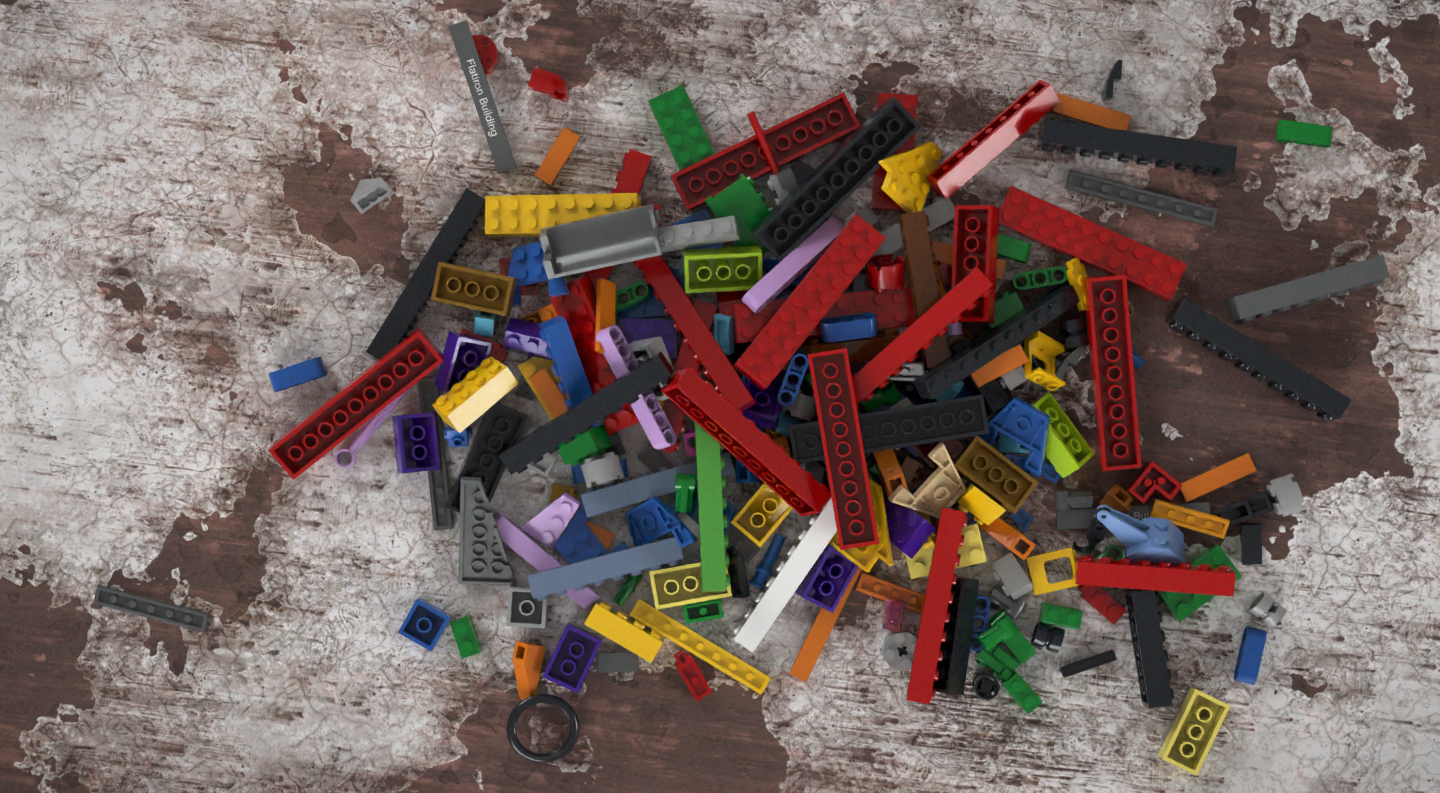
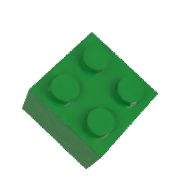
M601 425L590 429L583 435L581 433L575 435V439L568 444L563 442L559 445L558 451L564 465L572 463V466L583 463L586 459L606 453V448L612 445L604 426Z

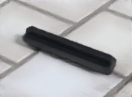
M1108 650L1062 666L1060 671L1062 676L1066 678L1115 661L1116 655L1113 650Z

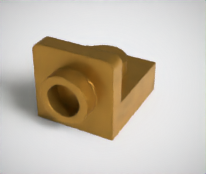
M553 483L549 502L552 503L565 492L578 499V492L575 491L576 487Z

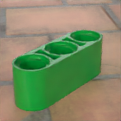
M1278 120L1276 141L1329 148L1332 142L1333 127Z
M998 233L997 255L1020 263H1027L1032 244Z
M1057 266L1019 273L1012 277L1010 285L1015 291L1059 285L1067 280V270L1064 267ZM1055 271L1062 273L1060 281L1054 278L1053 274ZM1036 274L1043 276L1044 281L1042 284L1035 282ZM1017 277L1024 279L1025 285L1023 287L1016 285Z
M636 282L616 291L615 315L650 299L652 296L651 287L644 282ZM641 287L646 288L643 296L638 295V290ZM628 295L629 299L627 303L622 304V296Z
M1000 610L997 614L988 620V624L990 625V627H992L998 619L1005 616L1006 613L1003 610ZM1020 631L1011 638L1002 640L1021 665L1037 653Z

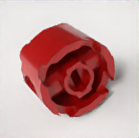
M473 35L472 37L485 75H489L498 66L500 54L495 43L488 36Z
M892 254L872 256L867 262L868 285L875 288V292L878 293L886 292L887 289H904L906 283L905 258L896 255V258H892Z

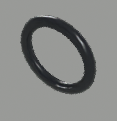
M549 694L533 695L518 703L511 711L506 727L507 738L516 753L527 760L541 763L552 762L566 755L575 745L580 729L578 716L572 706L562 698ZM539 703L552 704L559 707L567 715L570 732L566 742L559 749L551 753L541 754L529 751L520 743L516 733L517 721L523 711L532 705Z

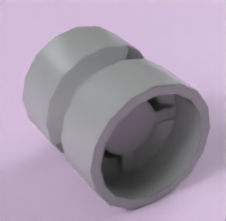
M1262 592L1251 603L1248 610L1256 617H1261V621L1267 627L1272 628L1282 619L1286 609L1278 602L1274 603V599L1268 593Z

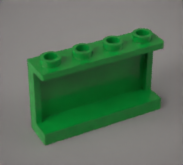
M742 173L737 181L713 198L710 195L705 201L717 218L735 216L738 221L740 240L734 242L738 247L759 245L763 256L769 251L751 231L773 209L771 206L767 208L764 204L766 199L760 191L756 192L753 186H755V183L751 177H745Z

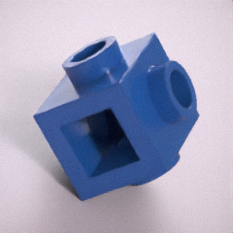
M447 424V428L444 429L445 440H448L449 447L469 446V439H472L473 436L472 427L468 426L459 433Z

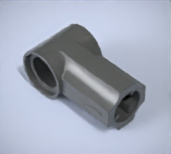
M1054 491V510L1089 508L1093 505L1092 491Z
M998 584L991 589L987 598L1003 608V611L1015 620L1020 617L1028 606L1019 598L1013 601L1010 595L1007 597Z

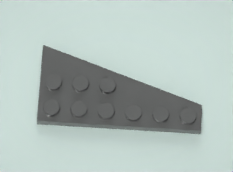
M461 477L458 584L516 586L517 582L481 477Z

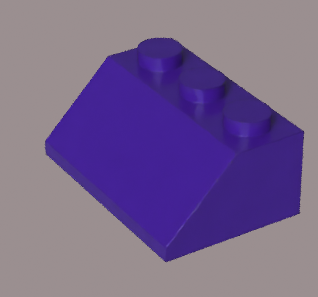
M511 317L505 332L503 345L505 350L552 361V359L548 358L545 348H548L545 341H542L539 335L540 325Z
M449 331L443 351L445 358L439 366L434 386L443 392H449L454 384L462 381L470 371L480 366L484 359L489 358L492 343L467 334Z
M781 370L764 391L759 389L750 380L747 381L746 387L756 403L743 411V416L752 420L756 425L774 429L781 406L778 402V393L786 370Z
M435 412L392 416L397 474L440 470Z
M827 544L795 593L833 613L858 566L834 547Z

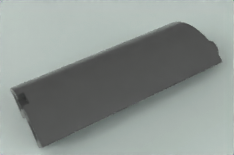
M654 204L542 228L539 238L544 251L543 265L548 280L662 255V247H665L663 235L660 236L658 222L661 221L659 210H655Z

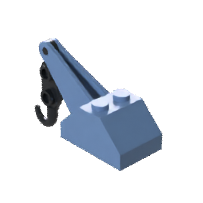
M1107 505L1097 507V516L1091 520L1087 531L1089 544L1085 547H1079L1075 541L1073 542V548L1081 553L1091 552L1098 543L1104 540L1107 529H1109L1124 544V558L1132 559V562H1140V560L1145 559L1159 564L1160 561H1168L1172 565L1185 563L1184 534L1169 519L1148 517L1138 520Z

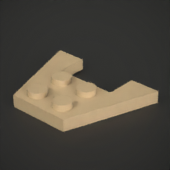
M941 441L927 455L939 467L914 494L910 493L900 484L888 497L890 502L939 518L941 507L950 508L966 491L948 451Z

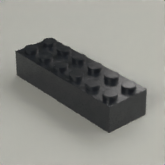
M496 402L485 412L445 503L446 508L460 513L461 477H481L489 503L491 502L506 468L498 455L517 442L528 415L499 402Z
M957 576L956 584L951 587V592L954 593L952 604H948L947 611L950 612L949 622L944 624V631H947L945 643L941 642L940 650H943L942 660L937 662L936 669H939L938 681L934 680L933 684L936 692L948 695H964L979 587L978 579Z
M1142 589L1124 590L1142 704L1149 709L1173 705L1174 691L1169 685L1171 672L1166 666L1168 653L1163 647L1165 634L1160 628L1162 614L1157 609V604L1159 603L1158 592Z

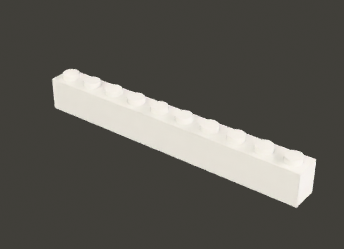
M831 497L818 515H813L809 521L810 528L807 531H802L798 537V540H800L799 544L796 547L794 545L787 553L789 556L788 560L780 563L776 569L779 572L777 576L769 579L765 585L768 587L766 592H760L755 600L757 605L754 609L749 608L744 616L746 621L743 625L739 623L734 630L736 634L734 640L752 653L836 533L837 528Z

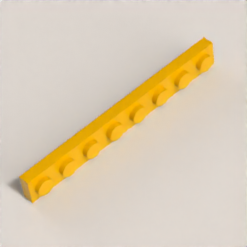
M640 598L630 613L631 617L760 695L771 677L667 614L656 610L655 607Z

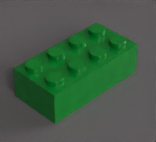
M683 85L648 100L679 171L714 155V151Z
M1212 545L1189 562L1191 566L1198 567L1199 564L1211 565V568H1219L1221 565L1229 566L1236 573L1235 581L1242 577L1220 545ZM1155 591L1158 592L1159 599L1172 617L1179 622L1216 596Z

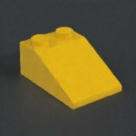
M763 483L735 515L731 523L761 547L793 508Z
M971 483L968 484L966 491L957 500L959 503L958 508L965 511L966 514L969 511L975 515L973 519L980 525L984 523L990 525L1006 511Z

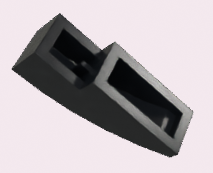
M1268 491L1215 509L1211 511V515L1230 520V526L1273 511L1274 507Z

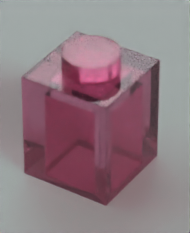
M886 599L883 609L882 629L901 631L904 622L905 602Z

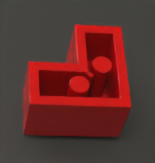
M1148 461L1125 491L1131 494L1138 503L1144 504L1153 491L1157 492L1165 500L1171 501L1183 485L1153 461Z

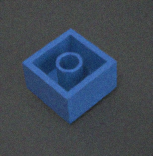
M419 597L416 599L398 633L432 652L453 616Z

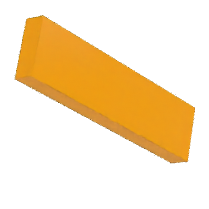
M1157 498L1154 499L1149 517L1169 519L1174 525L1222 539L1225 538L1230 523L1228 519Z

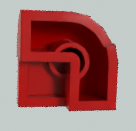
M534 68L528 84L530 90L548 94L550 98L560 101H569V89L561 75L544 69Z

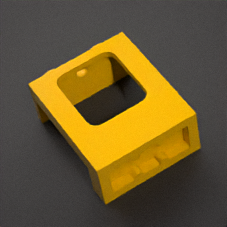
M1036 331L1024 339V352L1029 362L1025 363V377L1049 391L1057 390L1066 385L1065 381L1056 377L1055 356L1064 352V345L1040 331ZM1032 356L1044 362L1045 370L1039 367L1032 371Z
M1066 547L1056 551L1028 556L1025 559V565L1029 580L1033 586L1032 594L1040 595L1078 586L1074 580L1076 551L1072 550L1071 547ZM1068 557L1073 578L1049 583L1044 563L1049 560Z

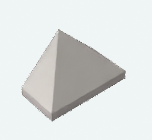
M382 178L361 179L351 198V202L363 214L393 192Z

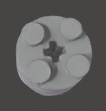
M799 389L794 403L787 407L781 405L779 413L800 422L804 420L809 422L816 421L818 414L814 394L804 395V391ZM785 392L783 398L790 399L792 395L789 392Z
M614 452L606 453L598 460H596V457L583 461V465H581L587 488L592 487L591 484H593V487L614 482L615 479H618L617 476H619V480L624 478L619 457Z
M1292 473L1269 481V485H1266L1269 496L1274 497L1276 502L1273 503L1275 513L1282 517L1306 509L1305 506H1301L1304 499L1297 481L1293 482L1291 480L1294 477Z
M900 630L886 636L882 643V655L890 667L899 671L911 669L917 640L913 634ZM903 646H905V654L901 653L900 655H898V647L902 648Z

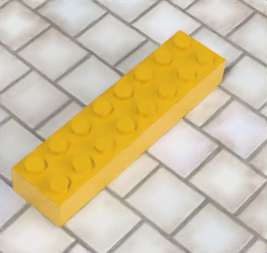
M637 193L485 196V234L491 238L539 237L542 228L641 207V196Z

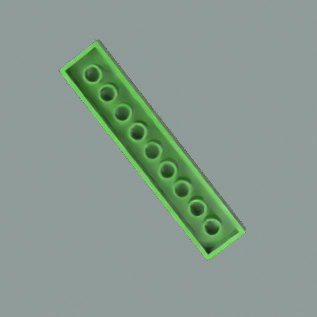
M694 421L702 592H723L727 590L726 587L730 586V574H726V567L729 566V554H725V548H728V535H724V528H727V515H723V509H726V496H722V490H725V476H721V470H724L725 463L724 457H720V451H723L724 447Z

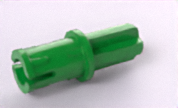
M642 574L630 575L626 582L622 583L623 586L613 598L614 602L622 606L630 594L635 592L634 589L644 576Z

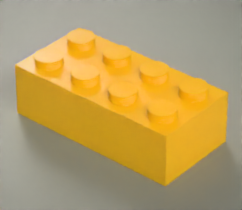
M490 356L484 359L475 370L470 371L462 381L454 384L449 392L440 396L432 406L445 423L461 433L519 383L507 366Z
M603 600L601 603L597 601L584 624L652 663L663 644L664 639L661 638L662 635L653 629L651 632L645 629L646 625L638 620H635V622L628 619L629 615L619 610L617 613L612 610L611 604Z

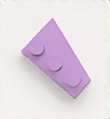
M565 492L531 520L523 524L520 529L553 549L581 502Z

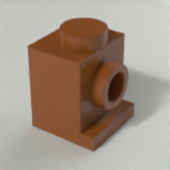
M905 456L900 468L908 487L911 481H916L920 473L917 471L918 467L923 468L924 465Z
M1115 484L1106 493L1099 505H1107L1121 513L1127 514L1132 508L1130 503L1134 497L1118 484Z

